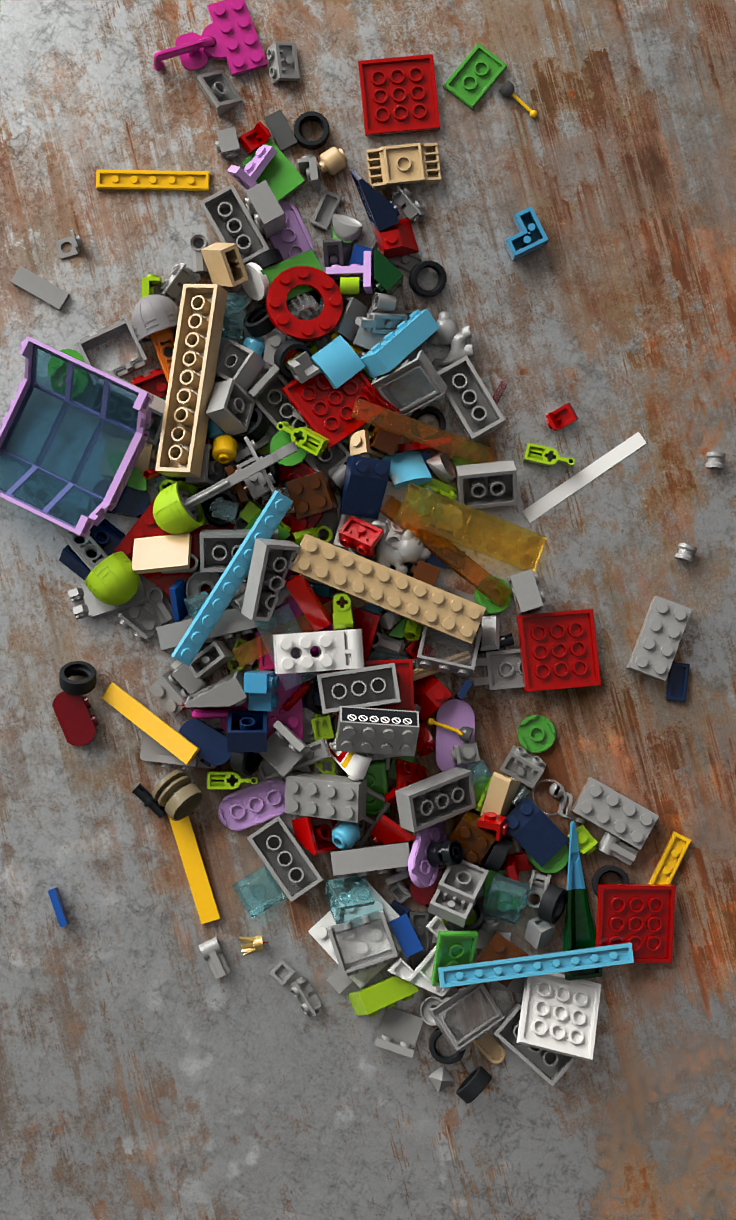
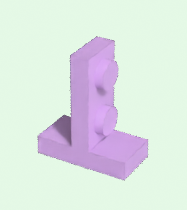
M262 145L257 149L252 161L247 163L245 170L231 165L227 172L248 190L258 184L255 181L277 150L272 146Z
M364 251L362 266L351 264L350 266L332 265L331 267H326V274L334 281H340V277H359V280H363L365 294H373V255L371 251Z

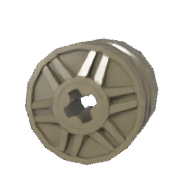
M177 769L166 775L155 786L152 797L155 801H158L160 806L165 807V812L173 821H179L187 817L199 806L204 798V793L196 784L191 783V778L186 776L182 769Z

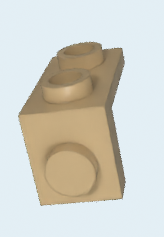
M361 430L348 436L350 456L356 455L380 460L386 457L370 449L369 431Z

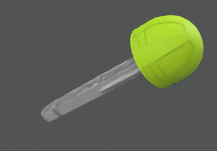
M295 441L197 494L184 481H177L166 487L157 495L154 501L153 516L155 522L162 530L172 535L189 533L205 523V515L201 503L297 452L299 449Z
M33 476L28 482H34L37 487L30 489L25 484L22 488L30 499L33 498L34 504L39 509L44 510L55 497L49 490L45 489V485L36 476ZM44 495L49 500L43 503L38 500V497ZM59 504L55 509L59 510L61 514L55 517L61 520L64 518L65 522L76 527L77 522ZM51 522L65 538V542L91 570L85 580V586L98 600L109 605H120L129 601L136 594L139 586V574L133 571L132 561L124 552L119 551L108 556L90 535L82 537ZM76 537H82L85 540V542L82 544H78L74 541V539ZM92 550L96 552L97 556L90 558L86 553Z

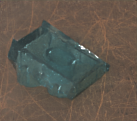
M266 865L232 885L251 919L286 899Z
M501 874L494 876L482 904L485 915L516 924L520 918L521 910L527 905L530 892L528 884L504 877Z

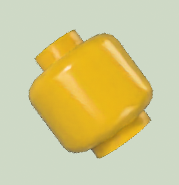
M226 434L215 438L212 448L213 458L221 464L233 462L237 456V441Z

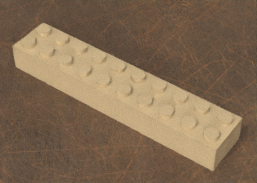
M183 284L155 471L164 476L200 478L209 422L206 411L214 388L228 293L218 284Z
M304 534L300 544L301 548L299 553H296L291 572L299 575L303 574L304 577L346 593L464 643L472 644L486 607L316 537Z

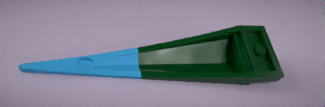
M574 821L570 823L563 951L596 947V933L585 888L576 823ZM602 967L565 972V980L569 981L602 977Z

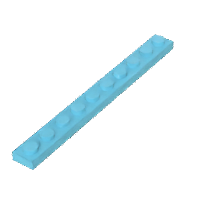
M275 490L171 655L173 658L190 666L250 570L255 539L271 538L293 503V500Z
M623 943L439 967L438 973L440 988L628 964L634 963L632 943Z

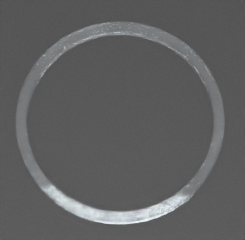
M544 779V780H541V781H539L538 783H536V785H535L534 788L532 789V793H531L532 802L536 805V803H535V801H534V791H535V788L537 787L538 784H540L541 782H544V781H551V782L556 783V784L562 789V791H563V794H564V804H563L562 808H561L558 812H556V813H545V812H543L545 815H548V816L556 815V814L560 813V812L564 809V807H565V805H566V801H567L566 792H565L563 786H562L560 783H558L557 781H555V780H552V779Z

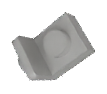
M476 742L453 746L454 750H451L452 761H456L457 765L480 761Z

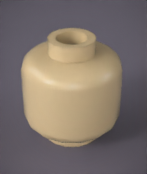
M332 147L320 155L321 162L318 164L323 173L328 172L330 175H335L345 169L348 160L341 148Z

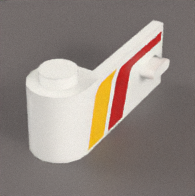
M335 734L333 742L329 743L332 758L348 774V778L353 781L363 780L372 756L368 753L336 751Z

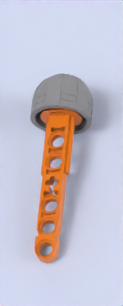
M153 294L142 298L136 304L132 312V326L139 343L153 342L167 383H169L172 357H166L164 349H174V333L177 330L179 308L170 298ZM206 436L207 444L211 445V439H208Z

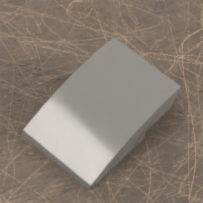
M462 860L459 865L448 866L429 904L428 912L464 928L489 871L465 860Z

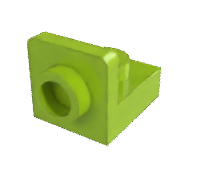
M155 274L142 277V298L154 294V287L151 286H161V277Z
M315 713L314 718H310L315 741L324 738H334L330 715Z
M581 824L576 828L579 852L589 855L597 848L595 845L598 842L585 826Z

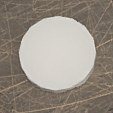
M250 262L244 265L249 280L243 282L242 286L249 297L259 301L267 296L270 285L266 274L263 275L261 272L263 269L256 263Z

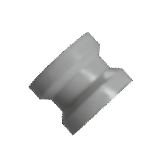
M707 452L708 463H706L705 468L724 470L723 459H725L726 454Z
M679 543V551L675 554L674 558L683 562L693 563V554L696 553L697 548L686 543Z

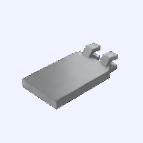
M140 574L136 594L129 601L120 605H109L101 602L85 586V582L80 585V588L68 591L72 603L83 599L85 605L73 608L77 619L88 616L96 619L148 602Z
M520 649L484 652L485 654H482V658L476 659L475 667L483 666L484 677L471 679L473 682L472 687L485 685V689H488V691L524 687Z

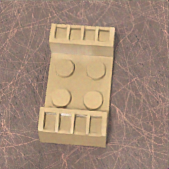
M412 143L366 150L369 183L378 191L386 190V186L424 182L425 186L438 184L441 181L437 143Z

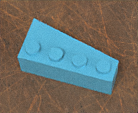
M427 309L414 311L409 315V320L400 323L394 332L386 335L380 343L376 344L360 358L366 366L364 367L365 371L371 378L390 372L440 328Z

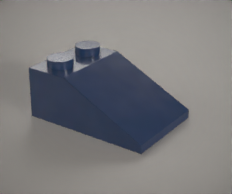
M351 170L352 178L369 221L377 231L380 232L400 223L397 217L400 215L397 206L393 205L391 200L388 201L355 170Z
M356 455L348 456L340 514L378 520L388 483L391 461Z
M106 519L98 526L93 525L89 534L108 556L113 554L115 548L126 536ZM76 537L74 539V541L78 544H82L85 542V540L82 537ZM69 545L62 550L59 561L85 581L91 570ZM92 550L86 553L90 558L97 556L96 552Z
M527 796L506 816V824H508L507 833L541 867L569 841L562 831Z

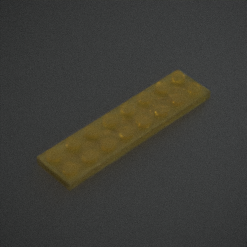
M412 483L408 484L396 520L520 569H532L533 573L547 538Z

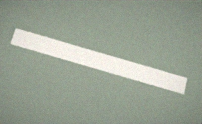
M637 432L522 511L531 523L645 445L646 441Z

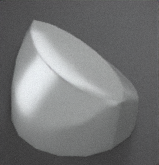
M333 214V229L338 239L352 241L361 235L363 228L361 222L345 215Z
M440 453L426 460L429 467L442 482L448 484L456 478L455 468L445 454Z
M388 611L381 617L379 625L390 630L404 618Z
M435 994L426 998L421 1003L420 1015L426 1024L438 1027L428 1009L436 1008L442 1004V1000L445 999L444 996L440 997ZM447 1012L441 1015L444 1021L446 1019Z

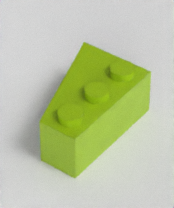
M391 975L373 985L365 986L362 990L348 993V997L356 1016L369 1015V1017L380 1013L379 1009L384 1007L390 1009L396 1006L397 1001L401 999L407 1001L414 998L413 994L419 990L417 985Z

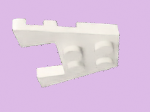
M436 915L426 926L437 939L439 931H449L446 929L443 919ZM436 946L415 970L401 958H398L387 970L389 973L440 997H443L451 988H440V986H432L431 984Z

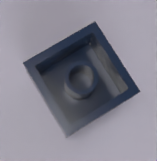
M228 711V752H267V711Z

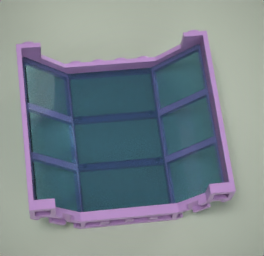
M27 336L22 341L19 354L26 357L24 380L18 385L16 397L10 402L7 416L1 421L0 497L77 535L87 537L91 532V527L93 525L98 526L105 519L103 514L107 510L112 511L116 507L149 437L146 425L151 421L152 411L148 409L150 403L153 402L154 396Z

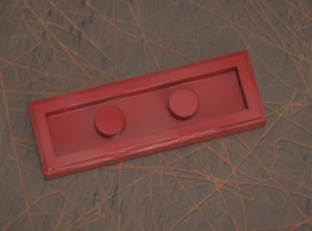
M303 574L286 581V587L314 631L332 624V619Z

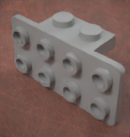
M170 725L179 732L181 726ZM143 731L140 752L141 760L159 762L161 767L173 768V764L181 765L180 769L192 770V766L216 768L212 764L209 767L200 762L201 758L197 755L189 765H186Z

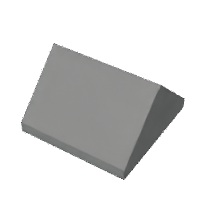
M223 70L200 74L196 77L199 88L218 116L243 101Z

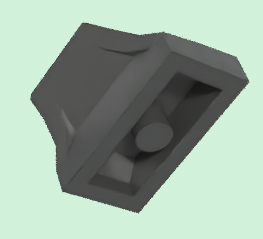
M342 239L323 240L325 273L326 267L349 265L352 255L350 243L343 242Z

